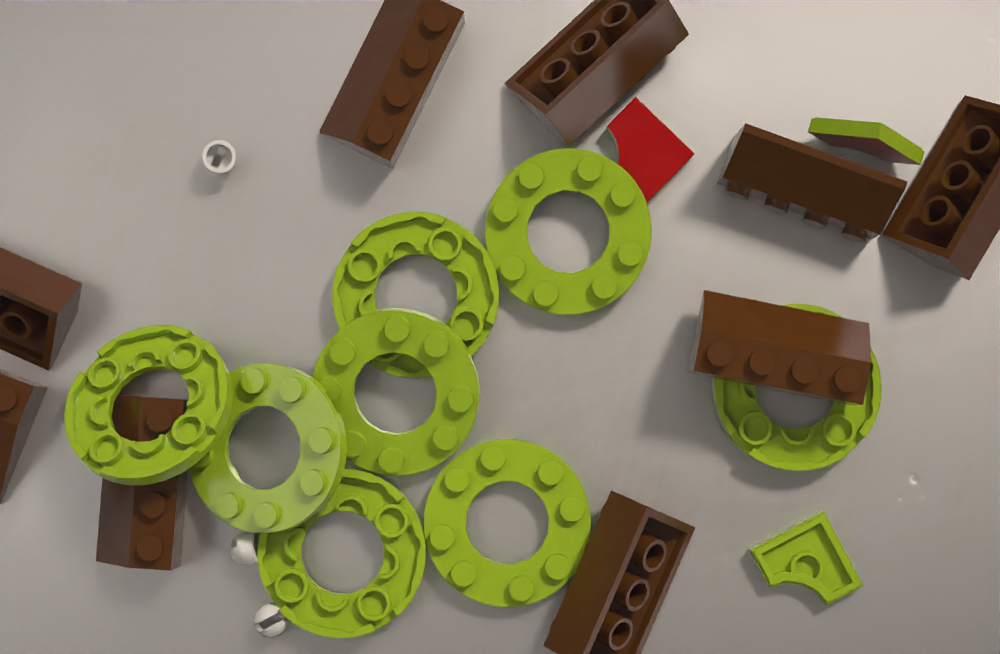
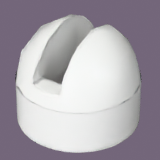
M214 140L204 148L202 161L210 172L222 174L234 166L236 153L228 142ZM221 147L226 152L221 158L218 168L210 164L218 148Z
M246 531L236 535L231 541L233 549L230 551L234 561L241 565L258 564L257 553L260 533Z
M275 603L263 605L254 616L255 628L264 637L273 638L279 636L285 631L289 620L278 610L280 608ZM278 613L281 618L280 621L265 629L261 626L260 622Z

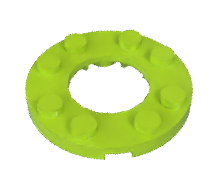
M575 148L545 151L528 158L515 167L497 188L488 208L485 225L487 252L502 283L510 292L526 304L545 312L562 315L588 313L612 303L623 295L636 281L646 263L652 236L649 208L635 180L611 159L592 151ZM561 191L581 192L593 198L605 211L610 226L609 241L601 258L589 268L575 273L557 272L543 265L532 253L527 238L528 221L535 207L547 196Z
M428 212L394 214L374 222L359 233L344 253L334 276L332 301L339 329L351 320L378 310L376 307L375 290L381 274L391 263L405 256L423 255L439 261L450 271L456 283L457 303L451 318L445 324L462 339L472 357L488 338L497 316L499 304L497 274L493 262L481 242L469 230H466L459 224L444 216ZM392 352L378 355L367 362L373 367L394 376L404 378L432 377L425 365L410 355Z
M809 304L782 305L843 318L819 306ZM871 346V366L863 405L852 406L834 402L824 418L808 427L789 428L780 426L770 419L758 403L755 386L713 378L714 406L723 429L735 445L744 453L760 463L774 468L791 471H809L840 461L868 435L879 411L882 392L881 375Z
M385 308L351 320L336 332L326 344L313 372V378L328 391L326 394L336 412L341 413L347 438L346 459L365 470L379 474L410 475L439 465L454 454L463 444L472 429L479 408L480 381L478 371H476L467 346L446 324L437 318L416 310ZM392 352L410 355L423 363L434 379L437 392L435 407L428 419L412 430L399 433L381 430L368 422L360 411L354 393L356 379L363 366L378 355Z
M171 325L142 327L116 337L96 352L99 357L88 367L84 374L79 371L72 383L67 396L64 414L65 430L69 443L76 455L94 473L106 480L123 485H148L162 482L185 472L195 465L212 449L220 438L228 422L233 402L232 379L225 362L216 349L209 342L194 335L191 330ZM167 370L178 374L186 382L189 392L187 410L185 414L181 415L174 422L172 430L166 435L160 434L159 438L152 441L136 442L135 440L131 441L121 437L115 431L111 417L114 401L121 389L133 378L149 371Z
M258 363L237 368L229 372L233 386V402L228 422L212 449L200 461L189 468L192 482L200 498L210 511L222 521L235 528L253 533H272L293 529L300 526L301 523L308 520L316 512H320L331 500L340 484L347 457V438L341 413L336 412L326 394L328 391L316 379L297 368L272 363ZM259 406H271L284 412L295 424L300 438V458L294 473L283 484L269 490L256 489L244 483L240 479L236 468L232 466L229 458V438L233 428L236 426V422L244 414Z
M518 439L486 441L474 445L457 455L436 478L429 492L424 511L426 545L440 574L451 586L466 597L497 607H517L532 604L559 590L576 572L585 546L589 542L591 532V515L588 499L581 482L573 470L550 450ZM501 481L518 482L533 489L543 500L548 514V533L541 548L528 559L514 564L496 563L482 556L471 544L466 530L467 511L473 498L486 486Z
M344 469L342 479L335 494L320 512H316L308 520L301 523L300 526L281 532L260 533L257 553L258 568L264 588L267 589L274 603L280 608L278 610L293 624L323 637L352 638L372 633L398 617L409 605L419 588L424 574L426 540L423 526L416 510L398 488L375 474L356 469ZM334 511H351L367 518L378 530L384 545L383 564L377 577L368 586L353 593H333L319 587L307 574L302 561V543L308 529L320 517Z

